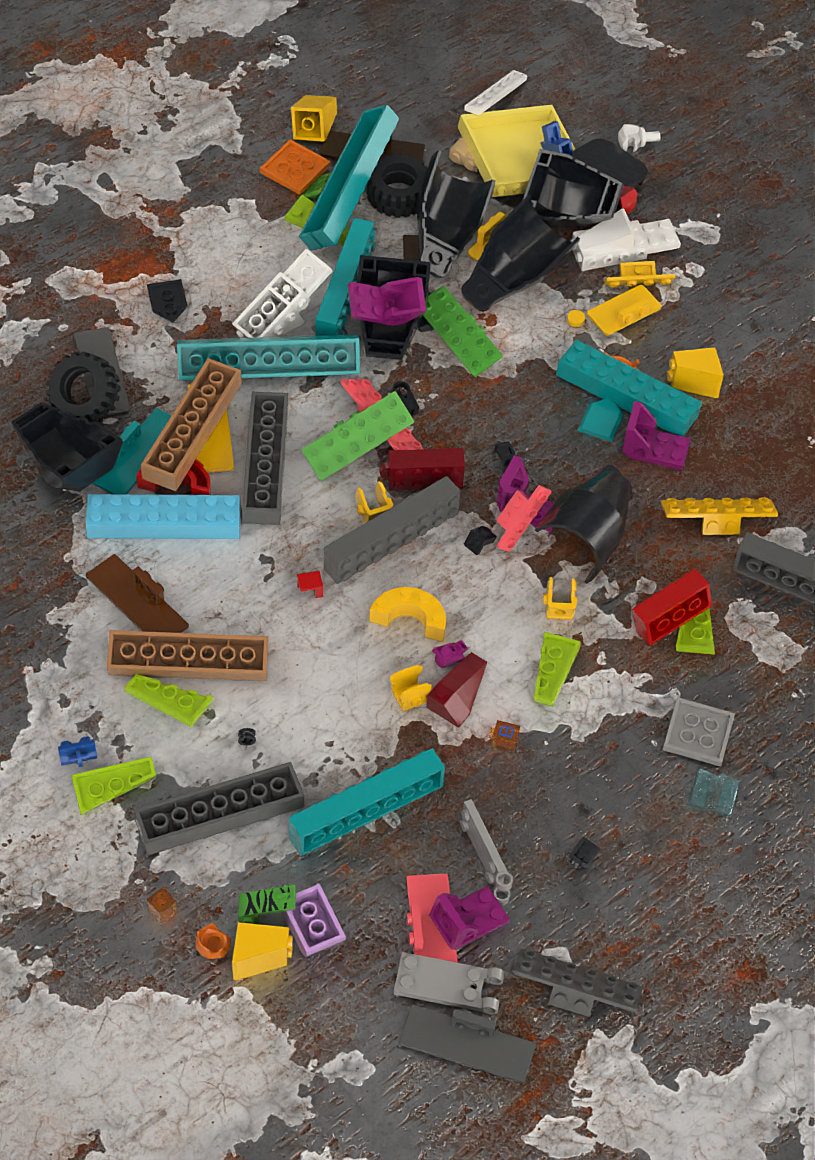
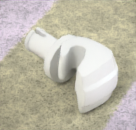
M624 124L618 132V141L623 150L627 151L628 146H632L634 148L633 152H635L639 147H644L646 142H659L660 133L659 131L645 132L643 127Z

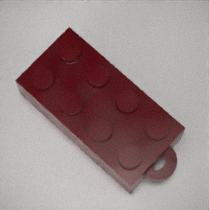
M463 448L389 450L388 462L380 465L379 473L382 478L388 479L389 491L423 490L446 476L458 488H463L465 471Z

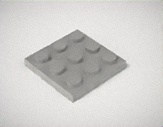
M677 697L663 750L721 766L735 713Z

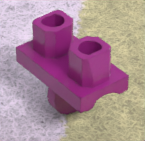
M460 640L456 643L435 647L432 652L436 654V664L441 668H445L450 664L461 662L465 658L463 653L468 648Z

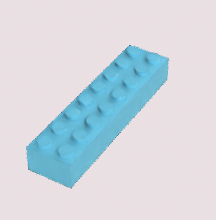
M88 494L86 515L87 538L240 539V495Z

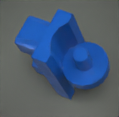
M89 736L82 737L78 743L72 744L70 741H63L58 746L61 766L78 762V766L83 767L82 761L97 758L94 739L91 740Z

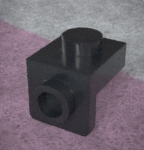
M480 526L470 530L464 546L475 555H478L483 546L494 543L497 536L488 527Z
M583 836L573 851L568 852L567 856L571 858L569 862L578 869L581 866L587 869L600 851V848Z

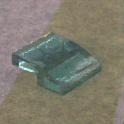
M700 768L696 773L688 805L705 812L729 817L732 812L739 781L722 773L716 776Z

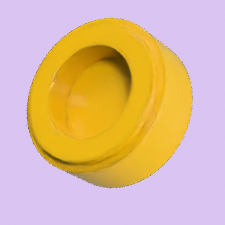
M572 310L568 313L567 322L572 327H581L585 322V315L582 311Z

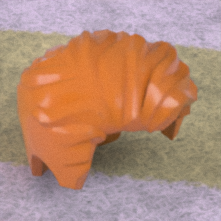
M211 923L198 930L195 946L204 958H222L230 950L231 939L228 935L219 931L215 924Z

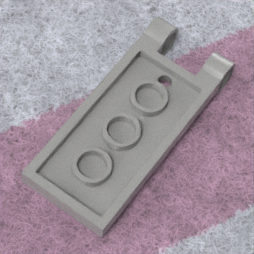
M472 799L464 802L463 810L461 811V828L464 832H467L486 870L485 875L488 883H492L494 886L495 898L500 905H505L510 899L509 889L512 887L513 877L507 871ZM504 878L508 879L510 883L505 885ZM499 892H503L507 895V897L504 899H500L497 897L496 894Z
M402 952L393 994L480 1011L486 1014H497L499 1000L492 997L481 998L483 982L494 985L503 984L505 972L494 967L487 969ZM475 985L477 988L473 989L471 986Z

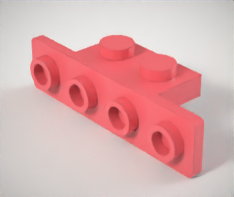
M539 485L530 498L522 491L517 490L496 519L506 530L497 544L499 549L511 551L542 505L547 501L552 493L550 489Z

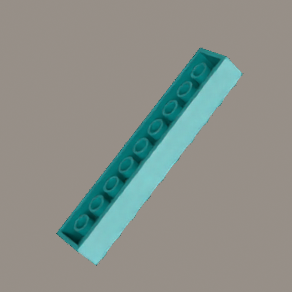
M358 334L177 340L179 380L195 379L207 358L241 370V378L360 374Z

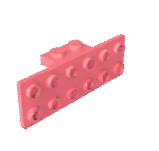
M342 379L340 382L358 404L357 410L359 412L364 411L383 399L381 394L374 389L371 382L367 379ZM407 428L387 439L394 450L423 449L421 443L414 438L411 431Z
M448 874L407 876L410 910L407 913V924L411 925L412 932H409V944L413 945L414 954L458 963L457 951L451 950L429 916L437 896L443 893L450 894Z

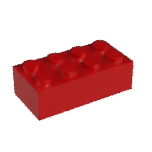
M694 569L684 574L682 578L674 583H670L663 590L654 593L644 602L638 603L632 609L636 632L651 646L712 607L709 583Z

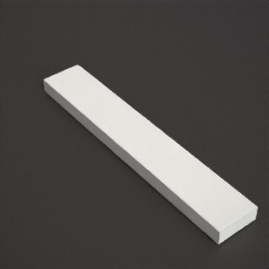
M515 70L511 71L467 103L465 111L476 115L482 114L525 82L527 75Z

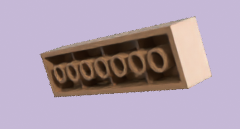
M207 358L141 464L142 479L177 491L241 386V370Z
M110 630L107 671L108 675L135 676V674L146 677L267 681L269 639L268 636Z

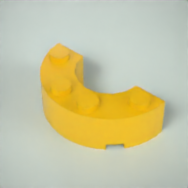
M414 587L394 588L381 594L370 607L369 622L388 627L390 622L397 617L411 616L423 624L426 638L444 641L446 627L445 611L440 602L424 590Z

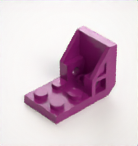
M414 277L392 281L381 287L356 282L348 284L351 315L354 319L395 326L405 324L426 312L422 278Z
M635 401L622 452L632 459L683 470L691 438L655 430L657 420L641 402Z
M516 455L513 456L499 481L496 504L500 512L503 511L517 490L522 491L528 498L532 495L526 493L529 486V478L522 458ZM546 501L530 524L537 527L554 503ZM554 527L546 528L544 530L552 533Z
M488 886L460 900L457 895L443 893L437 896L429 914L451 950H457L508 924L510 921Z

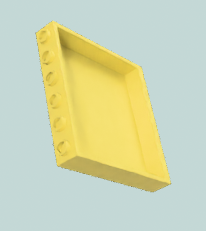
M553 105L483 112L480 115L473 113L463 114L460 116L458 129L474 157V162L484 182L492 179L495 180L491 194L492 197L525 193L539 150L542 149L540 143L544 141L542 126L558 121L561 138L570 139Z

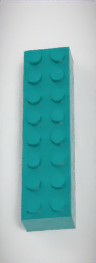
M358 218L353 219L315 319V336L343 335L342 329L347 326V316L351 315L348 284L351 282L357 283L360 255L371 256L370 253L375 250L376 230H374V222Z
M577 339L558 362L556 376L602 399H609L615 402L618 407L630 413L632 412L634 402H641L657 420L656 426L672 434L684 436L699 416L702 405L701 401Z
M433 748L428 751H421L415 757L405 759L395 767L386 768L380 774L374 777H367L363 782L351 785L339 794H332L320 803H313L306 810L293 813L288 818L289 839L301 857L442 788L445 766Z

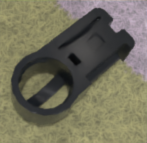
M403 381L396 382L393 385L392 392L395 389L397 390L398 396L411 416L418 414L419 405L408 383ZM400 387L406 389L407 393L402 395Z
M508 441L496 444L494 452H497L500 457V466L503 474L507 469L505 466L516 455L511 443Z

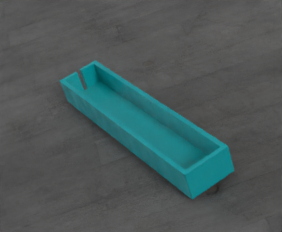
M388 104L362 112L299 235V238L311 251L335 246L339 242V238L345 230L346 224L352 216V212L358 204V200L364 192L365 186L371 178V174L377 166V162L383 154L384 148L389 142L390 136L399 120V117Z

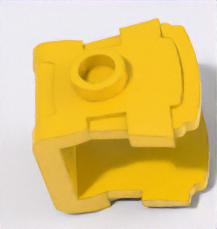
M380 481L376 483L375 487L376 500L380 505L379 508L370 510L360 487L356 489L357 511L359 516H363L364 523L393 507L392 500L389 497L387 498V491Z
M549 577L547 591L543 593L546 617L548 619H573L578 600L575 597L577 581H575V578H571L569 603L552 602L553 579Z
M420 665L405 668L393 673L390 677L392 693L402 712L427 703V695L432 685L428 683L419 685L418 675L423 670V667Z

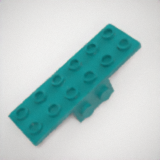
M156 408L141 425L133 421L130 425L126 426L123 433L119 436L123 444L113 469L92 484L110 494H128L137 483L136 475L141 468L143 460L171 415Z

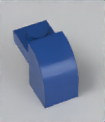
M558 121L542 126L544 141L540 142L542 149L572 154L571 139L561 138Z

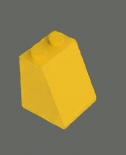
M305 95L291 107L293 140L326 141L337 115L336 97Z
M716 348L674 351L672 359L669 360L670 369L667 371V380L671 382L672 387L686 392L718 398L724 374Z
M238 922L232 960L233 980H240L286 966L288 958H292L293 936H289V927Z

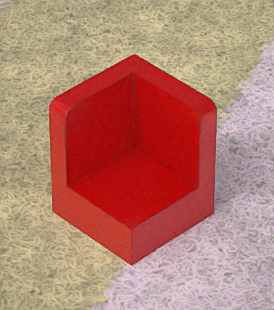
M320 571L297 574V587L300 588L301 592L314 590L315 598L323 597V583Z

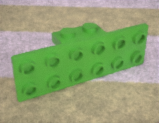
M441 286L428 296L426 312L423 314L424 318L473 377H477L503 357L501 352L485 335L487 333L484 328L476 324L477 321L471 313L468 314L445 286Z
M395 391L364 411L359 412L357 410L352 413L348 421L344 422L341 420L334 425L335 429L302 449L303 454L321 481L414 423L413 418Z

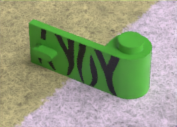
M288 885L240 894L238 921L240 923L255 924L259 921V915L295 910L296 886Z

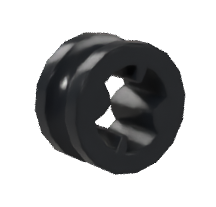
M252 728L240 729L238 731V743L244 746L253 745L256 742V731Z

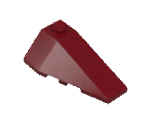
M472 652L468 654L427 695L426 708L459 728L471 713L487 661Z

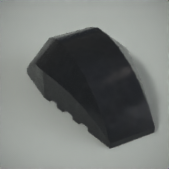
M540 149L523 199L528 194L531 196L533 207L547 225L554 227L581 226L611 220L614 217L624 184L569 154Z
M360 255L357 283L381 287L388 282L419 277L422 278L425 305L427 306L431 262ZM423 314L405 324L395 326L360 320L366 357L402 360L416 333Z
M44 403L37 404L12 421L19 439L46 483L55 488L81 492L113 469L123 444L120 437L100 423H90L86 418L73 417L72 413H62L58 408Z

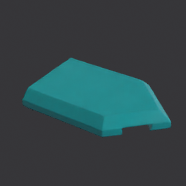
M609 399L591 402L578 427V431L612 442L624 414L616 403Z

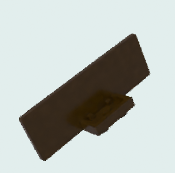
M329 131L327 139L323 143L321 156L339 159L351 134ZM392 132L390 140L380 156L383 159L386 155L407 154L408 157L413 156L418 161H422L425 144L392 140Z

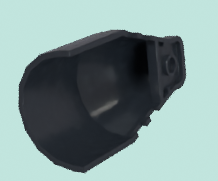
M440 150L431 156L417 199L418 261L431 262L430 274L437 278H444L449 275L452 264L464 250L466 244L482 226L495 180L473 183L448 175L437 166L442 152Z
M528 194L492 231L489 241L485 245L484 251L470 278L461 288V294L478 311H487L494 304L541 282L578 245L580 238L577 236L573 242H570L554 232L538 215L533 207L531 196Z
M607 465L600 470L598 475L561 494L535 529L536 532L550 527L564 528L577 534L588 544L594 553L596 565L584 582L586 584L599 574L623 539L632 491L631 484L614 466Z

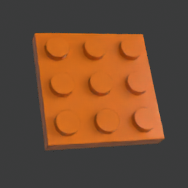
M289 139L260 167V173L301 195L330 167V161Z

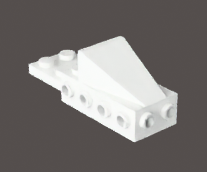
M620 209L611 220L602 221L591 229L573 232L572 239L570 240V242H573L577 236L580 238V242L573 249L581 271L647 259V254L677 249L681 245L670 219L640 224L638 220L630 221L625 209Z
M305 249L284 273L279 272L232 323L237 330L236 334L240 338L278 337L302 325L305 321L299 312L308 306V303L311 301L310 295L333 272L332 269L308 249Z

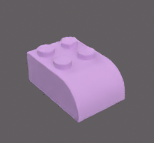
M320 884L296 893L295 910L282 911L288 927L305 957L346 940V936Z

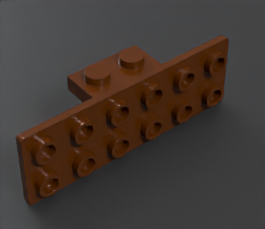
M113 554L86 573V578L141 631L182 633L189 628V624L164 601L163 586L159 582L156 583L151 578V575L146 570L143 571L139 566L132 570L116 554Z

